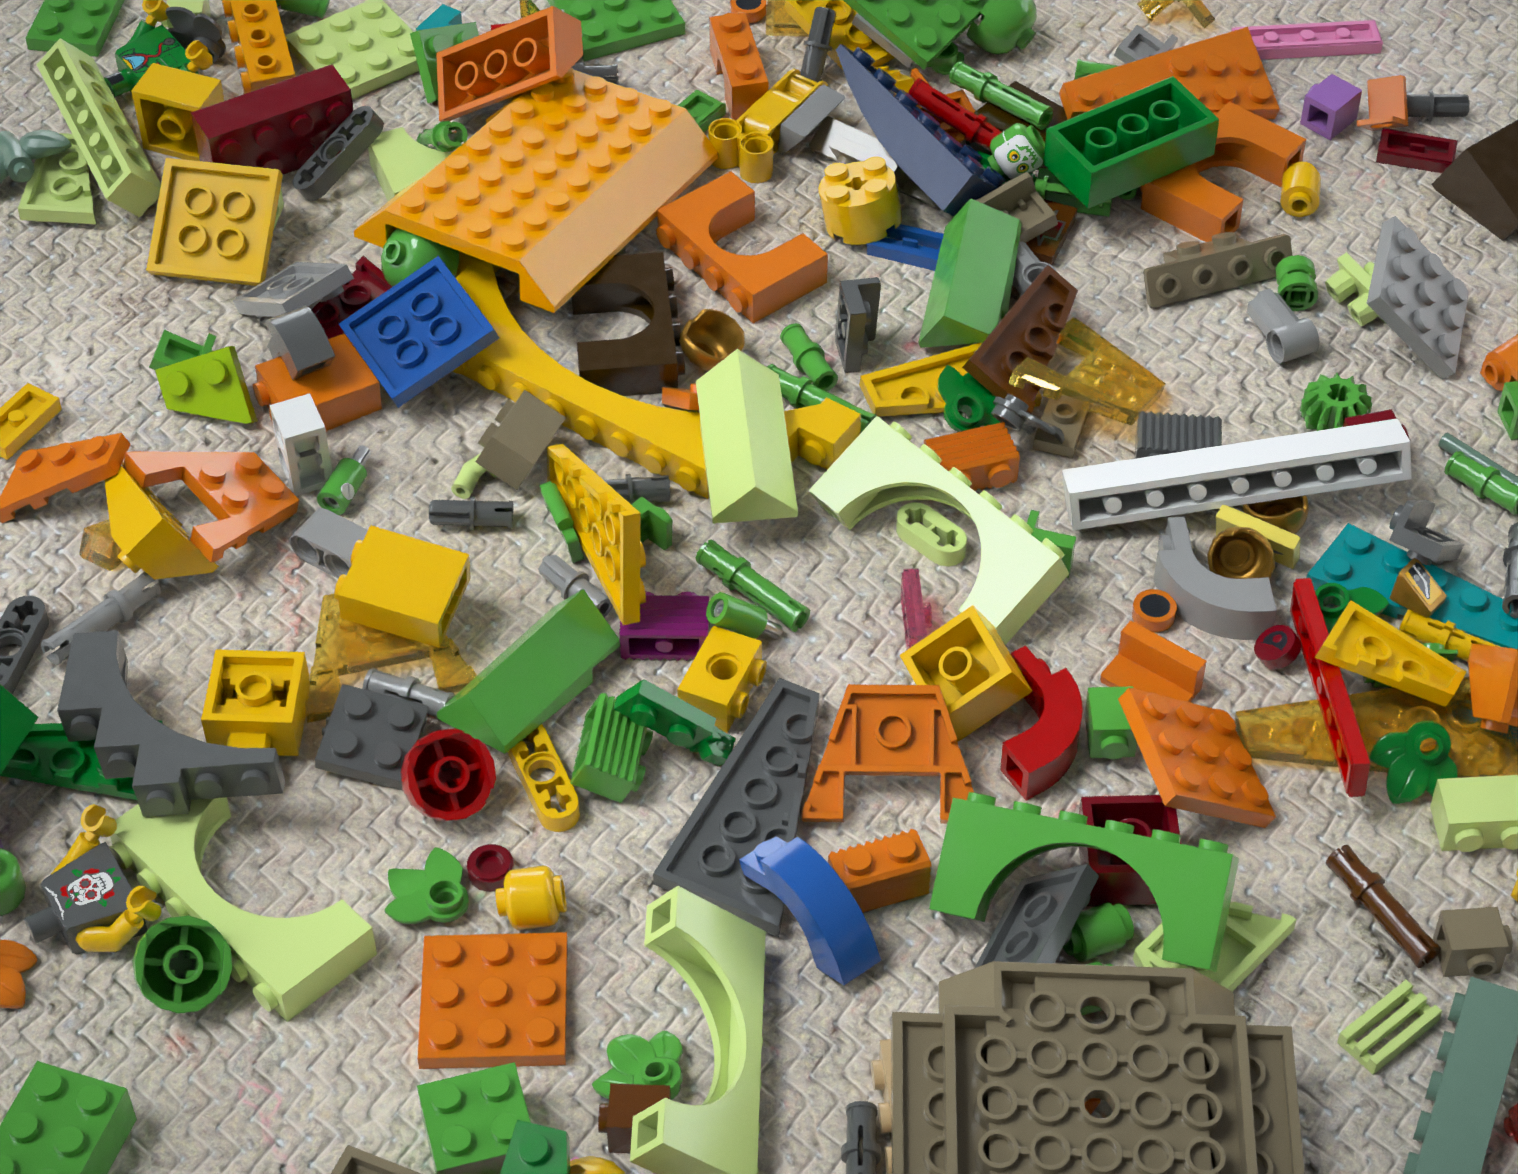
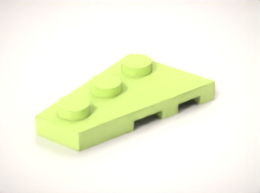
M59 133L65 136L72 146L64 152L35 160L34 173L31 179L27 181L18 206L20 220L96 224L88 163L74 136L68 133Z

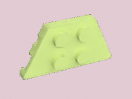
M1231 902L1217 972L1162 960L1164 941L1162 923L1134 949L1133 961L1136 967L1194 969L1233 992L1294 931L1297 919L1283 913L1281 920L1252 913L1253 906Z

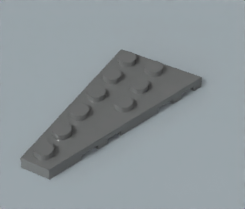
M782 678L778 679L654 871V885L668 891L680 886L758 928L779 937L785 904L774 893L745 876L739 859L755 850L756 846L760 843L770 840L775 836L787 843L797 836L819 709L820 693Z

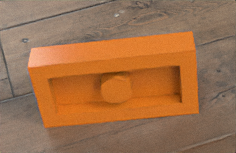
M1130 620L1121 631L1118 654L1101 673L1100 681L1108 687L1133 686L1134 689L1191 702L1202 689L1207 661Z

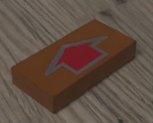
M1043 199L1055 213L1058 224L1026 242V245L1040 262L1053 266L1077 218L1078 208Z

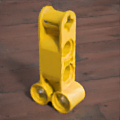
M791 69L737 120L721 118L713 121L709 125L708 138L718 151V159L712 165L720 169H731L737 166L740 168L742 179L750 183H763L771 179L773 175V155L778 151L781 124L820 86H828L827 82L813 81L802 76L798 69Z

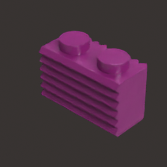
M645 591L646 601L640 604V622L623 625L620 621L621 658L624 660L628 658L632 660L637 658L645 660L648 658L651 661L655 658L660 661L664 658L669 661L673 658L677 661L682 658L686 661L689 659L694 660L709 634L710 622L706 616L709 596L698 595L694 592H682L678 595H654L651 592Z

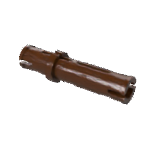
M1348 844L1343 845L1341 850L1337 848L1330 854L1326 860V865L1352 892L1350 898L1357 905H1363L1375 917L1377 922L1407 953L1418 968L1424 967V961L1427 964L1433 961L1440 953L1441 947L1419 926L1417 921L1399 901L1392 896L1383 885L1385 880L1378 872L1372 873Z

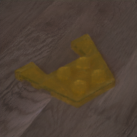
M1075 317L1065 324L1056 343L1085 357L1078 366L1067 376H1064L1027 357L1013 370L1009 380V384L1021 389L1024 388L1025 383L1044 388L1043 396L1054 400H1059L1065 395L1083 401L1082 409L1131 426L1137 421L1139 412H1146L1161 397L1166 385L1165 382Z
M334 594L324 595L315 642L314 664L311 666L308 700L305 703L307 723L326 720L327 717L331 716L341 689L339 676L430 658L437 689L452 693L461 691L477 675L471 666L468 667L460 655L459 648L452 638H448L447 635H445L440 648L341 619L339 602L334 598Z

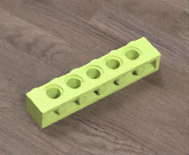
M60 38L36 65L105 198L140 218L157 201L161 183L93 57Z

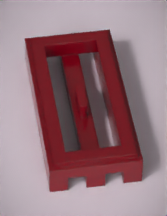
M1382 128L1376 162L1443 173L1455 161L1458 140Z

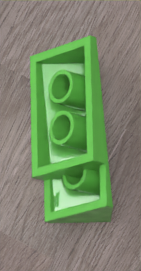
M970 199L945 226L918 341L920 348L983 343L1000 320L1007 314L1022 227L1020 219Z
M582 589L552 607L438 710L437 719L464 731V733L470 734L473 738L479 739L505 754L593 683L592 669L620 647V639L585 590Z

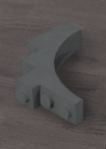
M118 630L74 633L57 709L68 742L95 740L94 749L105 779L134 777L132 787L143 817L189 814L191 800L283 793L285 778L276 748H237L206 743L177 733L152 718L130 694L127 688L128 659Z

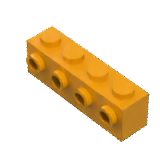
M221 0L225 18L232 17L233 19L227 21L231 43H239V46L233 47L238 69L245 68L246 71L240 72L244 94L296 77L276 0Z

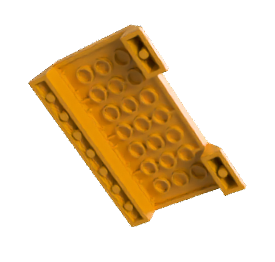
M571 68L560 79L510 98L486 119V125L429 173L396 194L354 230V237L383 248L391 233L396 228L508 269L518 273L520 276L521 301L555 313L657 217V209L671 203L718 159V151L686 108Z

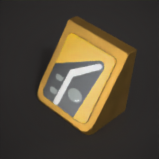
M1413 558L1399 572L1389 599L1429 618L1445 602L1447 595L1418 559Z

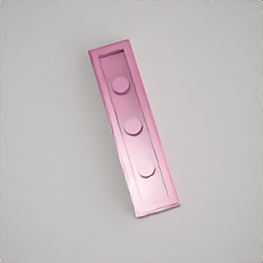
M1375 20L1248 27L1261 60L1381 53L1383 45ZM1234 27L1231 31L1238 30L1244 27Z

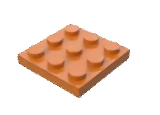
M1130 687L1118 698L1165 806L1266 828L1276 818L1268 800V792L1260 783L1252 765V758L1244 748L1235 729V721L1228 712Z
M567 932L424 936L417 1058L419 1069L496 1067L515 1062L516 1067L566 1065Z

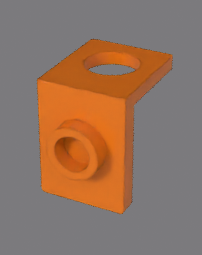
M1398 75L1368 80L1369 119L1357 120V126L1370 131L1382 130V128L1407 127L1406 77Z

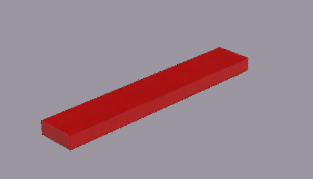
M1311 578L1295 579L1290 606L1291 617L1297 636L1301 641V649L1346 794L1349 797H1362L1366 794L1370 769L1368 754L1340 667L1314 658L1329 633Z

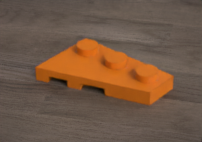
M122 433L22 452L0 496V522L5 523L14 519L16 514L14 511L30 504L34 510L47 505L49 497L67 488L71 493H75L117 475L131 444Z

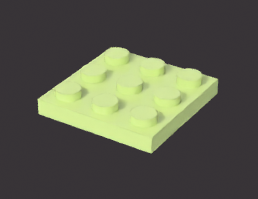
M383 0L364 1L357 6L340 13H335L328 18L285 35L289 51L309 72L333 64L351 89L352 100L419 72L410 33L413 31Z

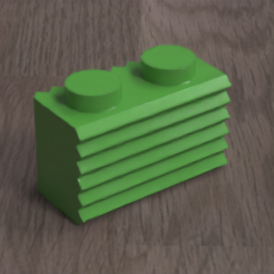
M602 693L586 713L570 783L622 803L630 791L636 792L641 786L646 767L639 764L640 758L646 754L651 744L653 731L633 723L629 717L615 711V696L608 697L606 693Z

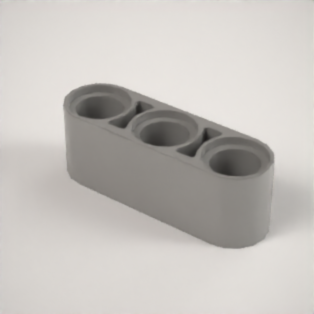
M319 508L289 538V543L295 554L302 560L339 579L341 574L347 575L352 565L351 554L353 547L358 539L364 540L368 530L327 509Z

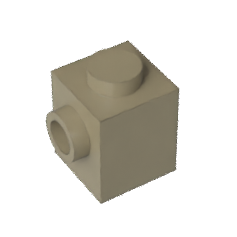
M1498 907L1441 910L1433 939L1441 947L1438 958L1443 977L1470 975L1482 978L1500 973L1506 954L1512 952L1513 941L1509 926L1502 924Z

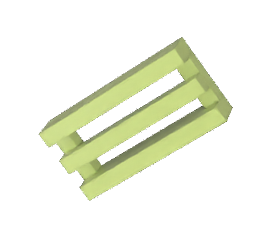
M1407 980L1403 981L1339 1034L1337 1043L1373 1075L1440 1020L1442 1010L1436 1005L1433 1007L1427 1005L1428 998L1421 992L1417 995L1413 993V985ZM1403 1001L1406 1003L1358 1043L1355 1041ZM1415 1012L1420 1015L1417 1020L1374 1055L1371 1056L1367 1052Z

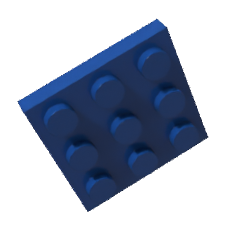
M439 256L339 323L343 332L398 408L499 339L492 325Z

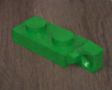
M645 679L630 687L616 698L615 711L629 717L633 723L647 727L666 737L674 745L689 749L690 752H699L704 761L721 767L733 750L736 738L715 726V717Z

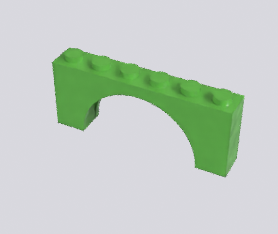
M969 792L967 800L953 797L931 897L930 910L985 922L988 909L998 889L1022 864L1035 856L1059 848H1094L1121 858L1141 876L1149 887L1162 919L1164 933L1162 960L1217 972L1239 863L1238 857L1227 853L1229 845L1200 839L1198 847L1180 844L1181 835L1153 829L1150 838L1133 834V825L1112 820H1106L1105 828L1086 825L1088 816L1067 811H1060L1058 819L1040 815L1042 807L1014 801L1013 809L995 806V797Z

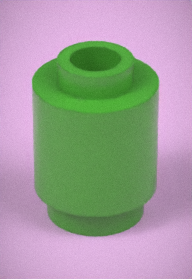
M1108 902L1081 911L1072 928L1070 940L1063 946L1064 951L1069 956L1073 955L1078 961L1084 962L1123 948L1126 941L1134 936V926L1129 912L1120 903L1112 905Z

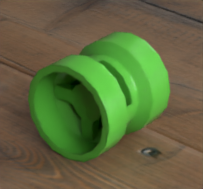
M1300 255L1282 259L1275 269L1276 280L1279 285L1277 288L1278 294L1292 311H1302L1312 307L1318 299L1314 263L1311 259Z

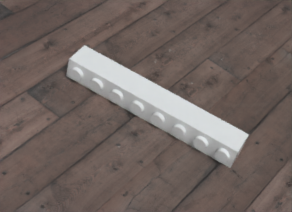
M1398 419L1062 470L1066 509L1073 531L1219 509L1222 505L1232 507L1412 479L1410 440Z

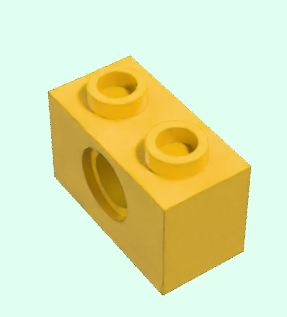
M713 626L677 689L678 698L715 717V726L728 733L735 718L741 719L744 716L749 703V693L753 685L760 686L765 676L767 662L762 660V641Z

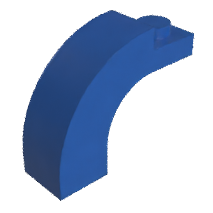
M775 836L770 840L760 843L756 846L755 850L739 859L743 874L774 893L792 912L807 938L817 969L842 985H846L881 961L871 929L853 895L829 863L804 840L796 837L787 843Z

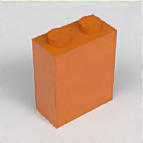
M344 333L328 339L335 354L331 365L298 379L292 380L281 356L255 365L257 383L253 384V391L261 407H268L271 421L270 405L310 393L325 425V429L328 431L381 410L379 381Z

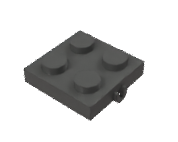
M342 684L332 714L326 718V726L322 729L323 738L315 758V768L402 790L400 772L403 761L417 740L421 739L429 716V706Z

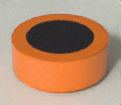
M766 0L730 1L731 13L745 12L749 24L756 23L766 16Z
M1149 589L1142 591L1135 597L1133 602V621L1152 632L1165 631L1175 621L1176 601L1167 592L1162 590Z

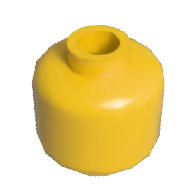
M542 865L510 870L505 876L504 888H498L495 891L499 917L508 916L511 926L516 930L522 931L553 926L558 922L560 913L567 911L562 875H554V872L548 866Z

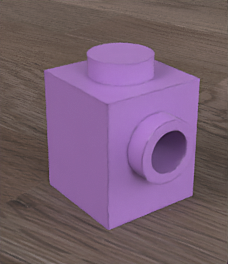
M1334 74L1329 75L1321 83L1314 84L1305 95L1300 124L1331 141L1357 119L1362 90Z

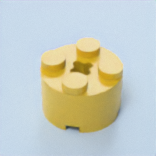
M870 157L865 161L848 164L833 163L825 168V176L819 184L818 191L829 236L834 238L835 234L843 238V243L861 245L883 239L887 236V229L894 224L896 229L901 224L902 211L895 174L891 168L886 166L885 159L882 157Z

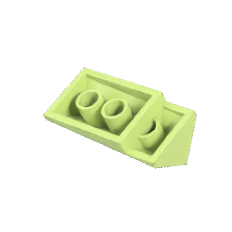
M737 349L696 380L700 431L712 523L798 517L779 374Z

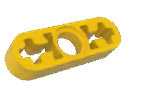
M541 724L525 737L531 743L534 742L535 753L529 755L525 742L520 741L508 751V755L542 826L550 831L563 832L574 827L579 820V799L545 727ZM539 768H548L555 773L551 779L543 782L536 781L530 777L531 773ZM556 794L560 807L566 809L564 812L558 813L555 808H551V796Z

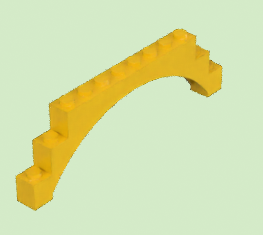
M459 251V264L455 278L492 325L499 339L454 369V373L462 374L480 383L484 388L504 395L515 403L523 391L526 390L566 417L562 425L575 431L584 439L592 440L612 450L616 455L626 457L644 466L651 473L661 476L668 475L669 480L679 484L683 489L693 491L707 499L709 498L699 412H687L655 406L621 396L590 383L560 365L534 343L521 329L508 310L495 276V272L501 267ZM827 397L821 404L784 411L791 463L800 456L809 463L828 470L861 432V414Z

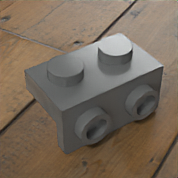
M1409 500L1404 506L1399 505L1392 516L1389 528L1393 532L1389 541L1409 549L1406 556L1411 559L1416 558L1425 565L1431 566L1432 562L1441 565L1443 561L1458 560L1464 544L1426 527L1434 510L1435 503L1429 500Z

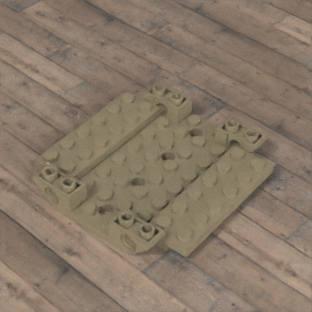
M993 961L939 981V1013L892 1012V1174H1305L1292 1026L1246 1025V1016H1235L1234 993L1194 969ZM1090 1005L1097 1006L1106 1013L1107 1021L1101 1024L1089 1023L1082 1017L1080 1010ZM1093 1098L1102 1099L1110 1105L1112 1114L1106 1118H1095L1087 1112L1084 1103Z

